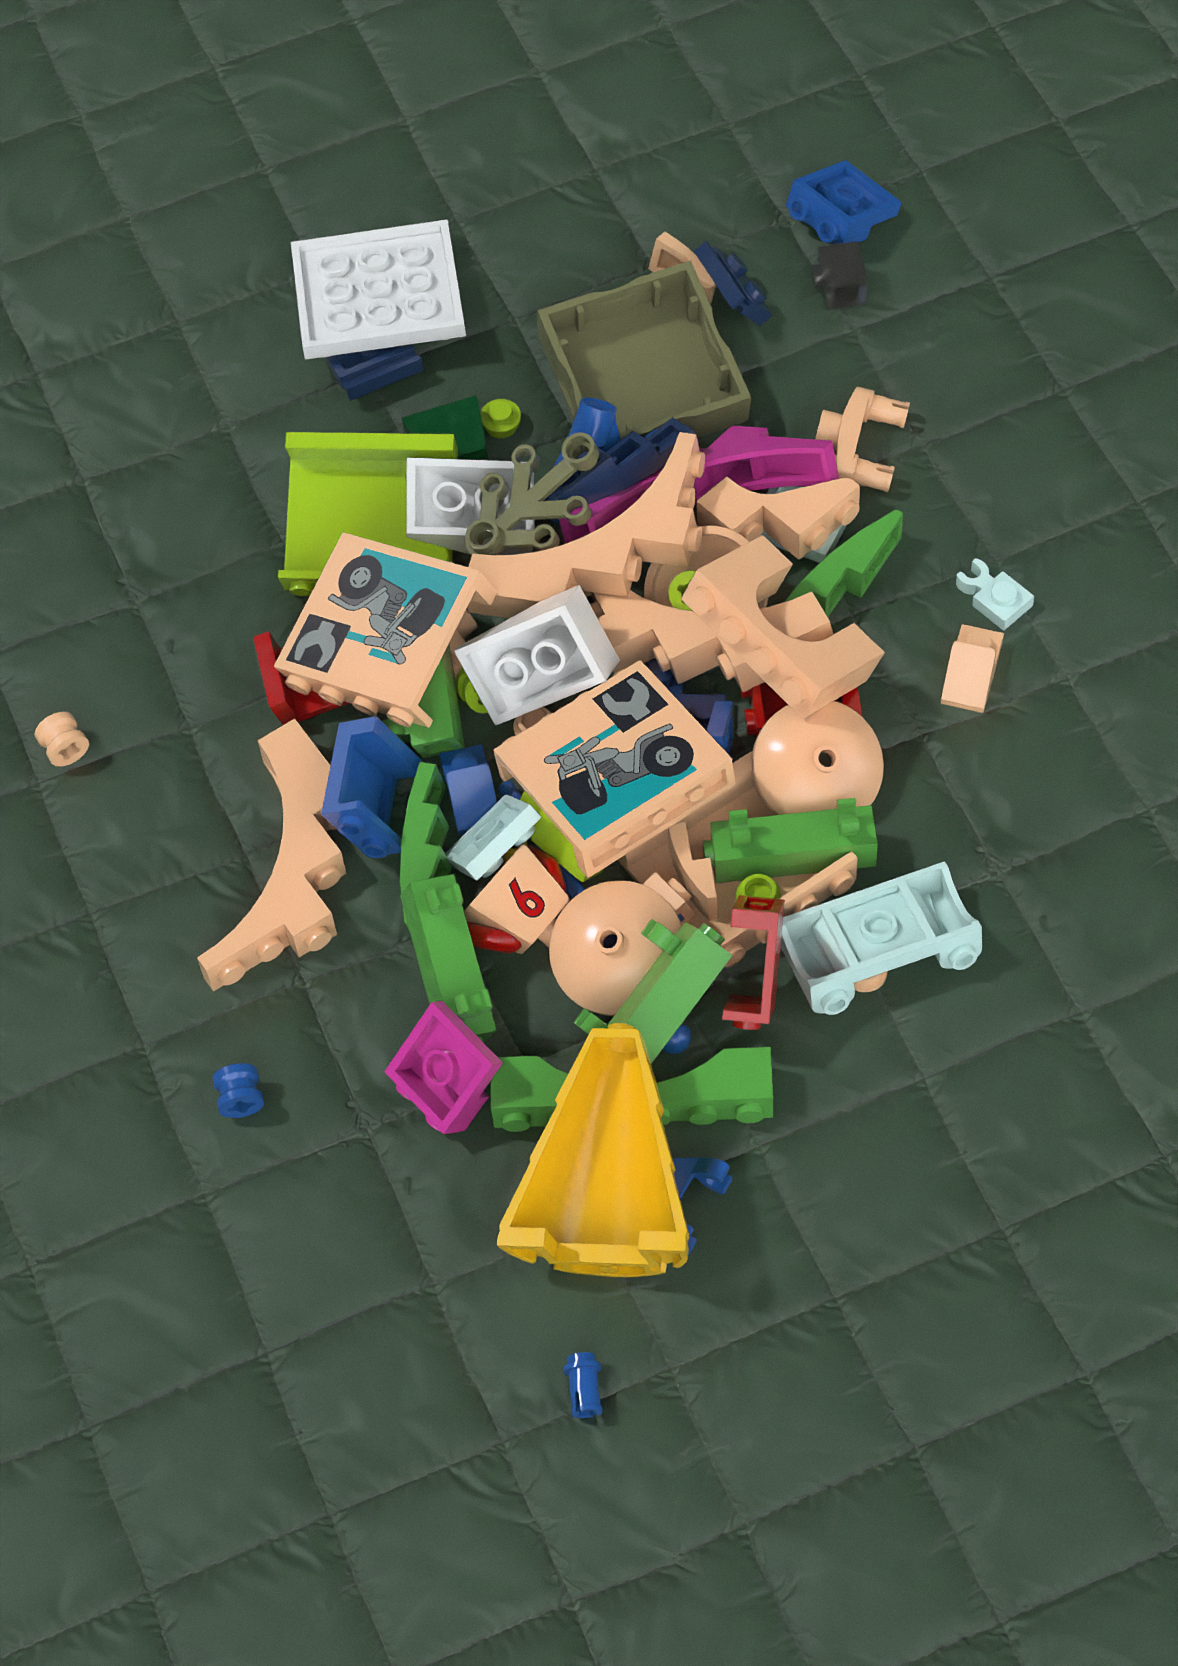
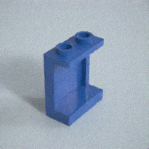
M377 716L339 723L321 815L369 858H384L389 854L401 853L402 838L389 827L397 781L399 779L415 777L419 762H422V760Z

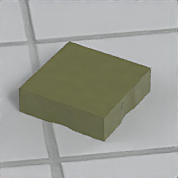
M691 260L638 277L616 289L592 292L537 310V335L573 421L580 400L584 397L601 399L613 404L617 408L616 423L621 439L631 431L644 437L653 430L660 428L672 417L690 427L697 438L748 421L751 404L750 393L730 348L725 344L717 331L712 307Z

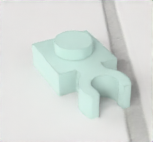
M975 558L971 566V571L978 577L969 578L961 571L957 574L956 585L958 589L963 593L974 595L972 606L1003 631L1033 606L1034 595L1003 571L993 578L989 575L988 566L979 559Z

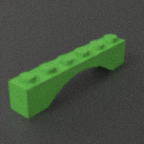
M771 1047L723 1049L708 1062L686 1074L657 1083L664 1108V1114L661 1117L663 1126L672 1121H690L697 1125H708L717 1120L737 1119L742 1123H756L764 1118H773ZM538 1056L498 1057L503 1064L491 1080V1112L494 1128L521 1132L529 1129V1127L546 1126L557 1106L555 1099L568 1074L554 1068Z

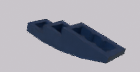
M673 417L646 439L631 431L607 452L599 449V458L592 469L576 471L544 501L567 500L572 496H581L588 504H591L622 491L664 468L674 449L679 432L695 433L690 427ZM588 452L580 454L578 459L586 456Z

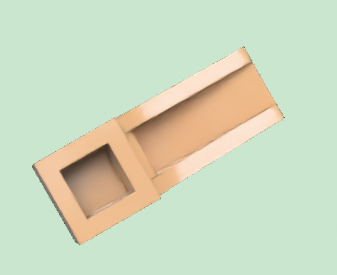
M726 477L697 500V526L712 525L728 528L742 535L748 541L760 537L762 531H764L800 560L809 551H815L823 546L829 535L841 525L846 526L854 520L860 508V485L850 478H840L781 493L760 494L749 491Z

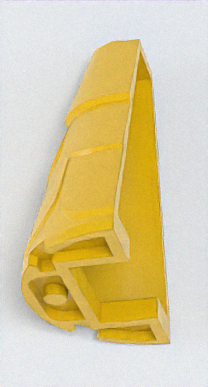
M613 1023L608 1025V1028H592L555 1099L557 1106L530 1156L531 1162L499 1225L500 1232L498 1234L497 1246L513 1257L531 1264L536 1263L537 1256L543 1257L549 1264H554V1270L608 1277H642L666 1273L668 1263L673 1262V1267L680 1268L687 1262L689 1232L674 1177L676 1169L661 1119L664 1114V1108L644 1037L638 1029L623 1023Z

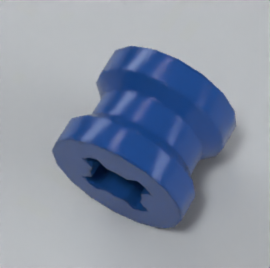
M247 1063L228 1065L216 1071L212 1076L214 1089L220 1093L217 1105L219 1114L228 1118L246 1117L258 1112L264 1106L263 1094L256 1088V1084L259 1082L258 1069L254 1065Z

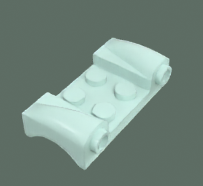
M944 861L783 917L781 949L812 1010L816 1013L835 1015L844 1011L854 998L855 982L935 955L941 967L946 969L962 970L970 967L982 951V926L965 909L954 886L949 868Z

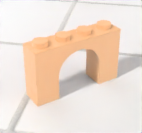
M762 535L697 569L681 600L804 719L866 682L885 652L855 623L827 639L815 642L792 638L771 625L761 613L757 603L777 592L793 564Z

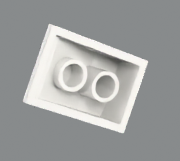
M407 458L406 537L469 554L465 547V534L470 524L480 519L483 495L480 490V482L485 475L498 473L507 483L509 488L508 494L503 500L499 501V517L510 507L514 473L513 462ZM534 472L531 475L530 488L534 485ZM493 484L488 492L497 490L500 484ZM521 520L511 530H534L535 520ZM492 537L485 539L482 545L487 544ZM533 547L505 548L500 555L532 553Z
M580 585L538 602L454 650L495 726L606 682L620 661Z

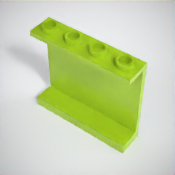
M286 432L285 449L290 457L285 564L284 570H278V579L284 590H289V593L297 596H310L343 532L453 563L452 549L406 537L407 458L458 459V446L454 434Z

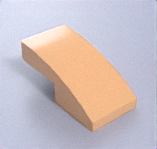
M667 232L662 233L656 238L648 269L656 272L691 260L711 305L716 284L698 257L679 240Z
M686 822L675 823L668 828L671 858L682 886L692 896L690 899L698 910L708 920L718 919L717 895L710 858L692 860Z

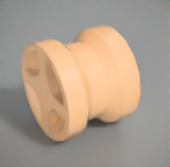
M58 712L46 717L35 730L36 740L42 747L47 748V757L51 764L55 766H66L76 762L86 753L89 747L87 737L80 730H76L77 722L69 712Z

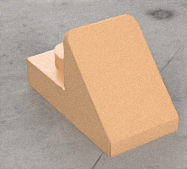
M964 624L961 625L958 639L952 645L941 704L980 713L984 712L1002 648L1004 633Z

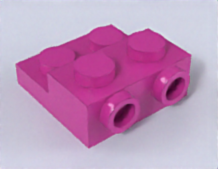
M443 1001L431 1002L384 1072L396 1084L397 1091L403 1097L412 1101L426 1115L425 1119L432 1128L443 1134H449L467 1129L489 1096L484 1090L503 1062Z

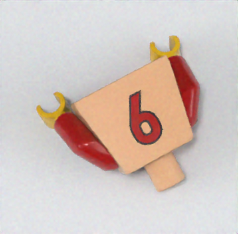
M527 840L523 844L516 846L517 848H510L503 855L506 864L464 911L473 947L508 954L513 952L523 954L537 938L548 948L550 947L551 933L557 920L555 917L570 901L565 893L567 887L559 863L555 858L532 845L528 846Z

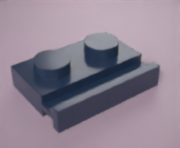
M704 241L694 251L731 308H737L742 315L760 326L772 316L764 304V301L767 299L766 294L754 281L747 279L745 273L748 271V268L736 254L731 253L728 256L716 247L712 249L707 241Z
M412 344L325 357L327 366L341 388L345 390L349 401L423 371L422 360L419 355H416Z

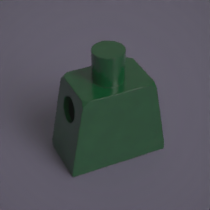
M476 395L401 417L404 434H454L458 446L459 460L488 461L483 425Z

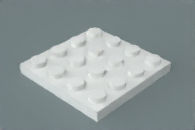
M448 220L291 242L305 360L466 336Z

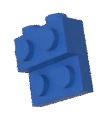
M844 160L795 179L785 206L788 208L793 219L809 224L816 229L819 238L823 242H830L842 250L866 240L873 225L897 216L902 202L848 161Z

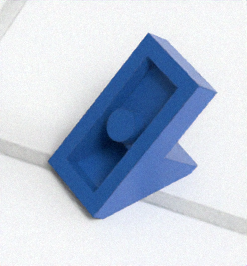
M482 744L440 753L441 765L458 835H464L497 803L490 767L486 762Z

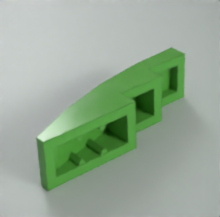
M895 509L857 532L821 561L798 584L785 602L813 592L826 616L829 617L846 591L861 598L902 538L903 512Z
M419 762L408 799L401 840V894L410 882L450 875L452 869L442 849L449 825L440 809V804L447 786L436 764ZM403 908L404 922H405L406 927H407L408 930H409L408 923H407V919H406V915H405L404 908Z

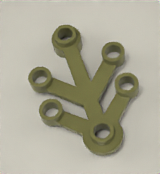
M582 432L574 433L567 437L561 448L564 459L531 488V475L539 467L540 457L531 445L524 444L518 446L511 456L514 464L510 507L499 517V501L507 496L509 488L500 474L489 473L485 475L480 482V490L483 493L480 519L471 523L465 534V547L471 556L472 554L500 555L505 548L535 547L539 552L559 546V536L550 525H539L534 530H511L521 520L567 518L572 525L579 526L585 524L590 519L592 511L583 497L572 496L567 500L556 501L544 500L576 471H588L596 465L599 458V449L592 437ZM588 452L586 456L578 459L580 454ZM532 455L528 462L520 463L523 457ZM493 484H500L497 490L488 492ZM579 506L583 507L580 513L571 515L573 509ZM551 535L548 542L539 543L543 536ZM492 537L487 544L482 545L485 539Z

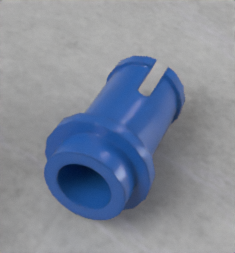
M590 1352L575 1353L567 1356V1364L563 1367V1374L569 1376L572 1417L590 1418L594 1417V1415L602 1414L597 1373L601 1371V1363L596 1361L595 1354Z

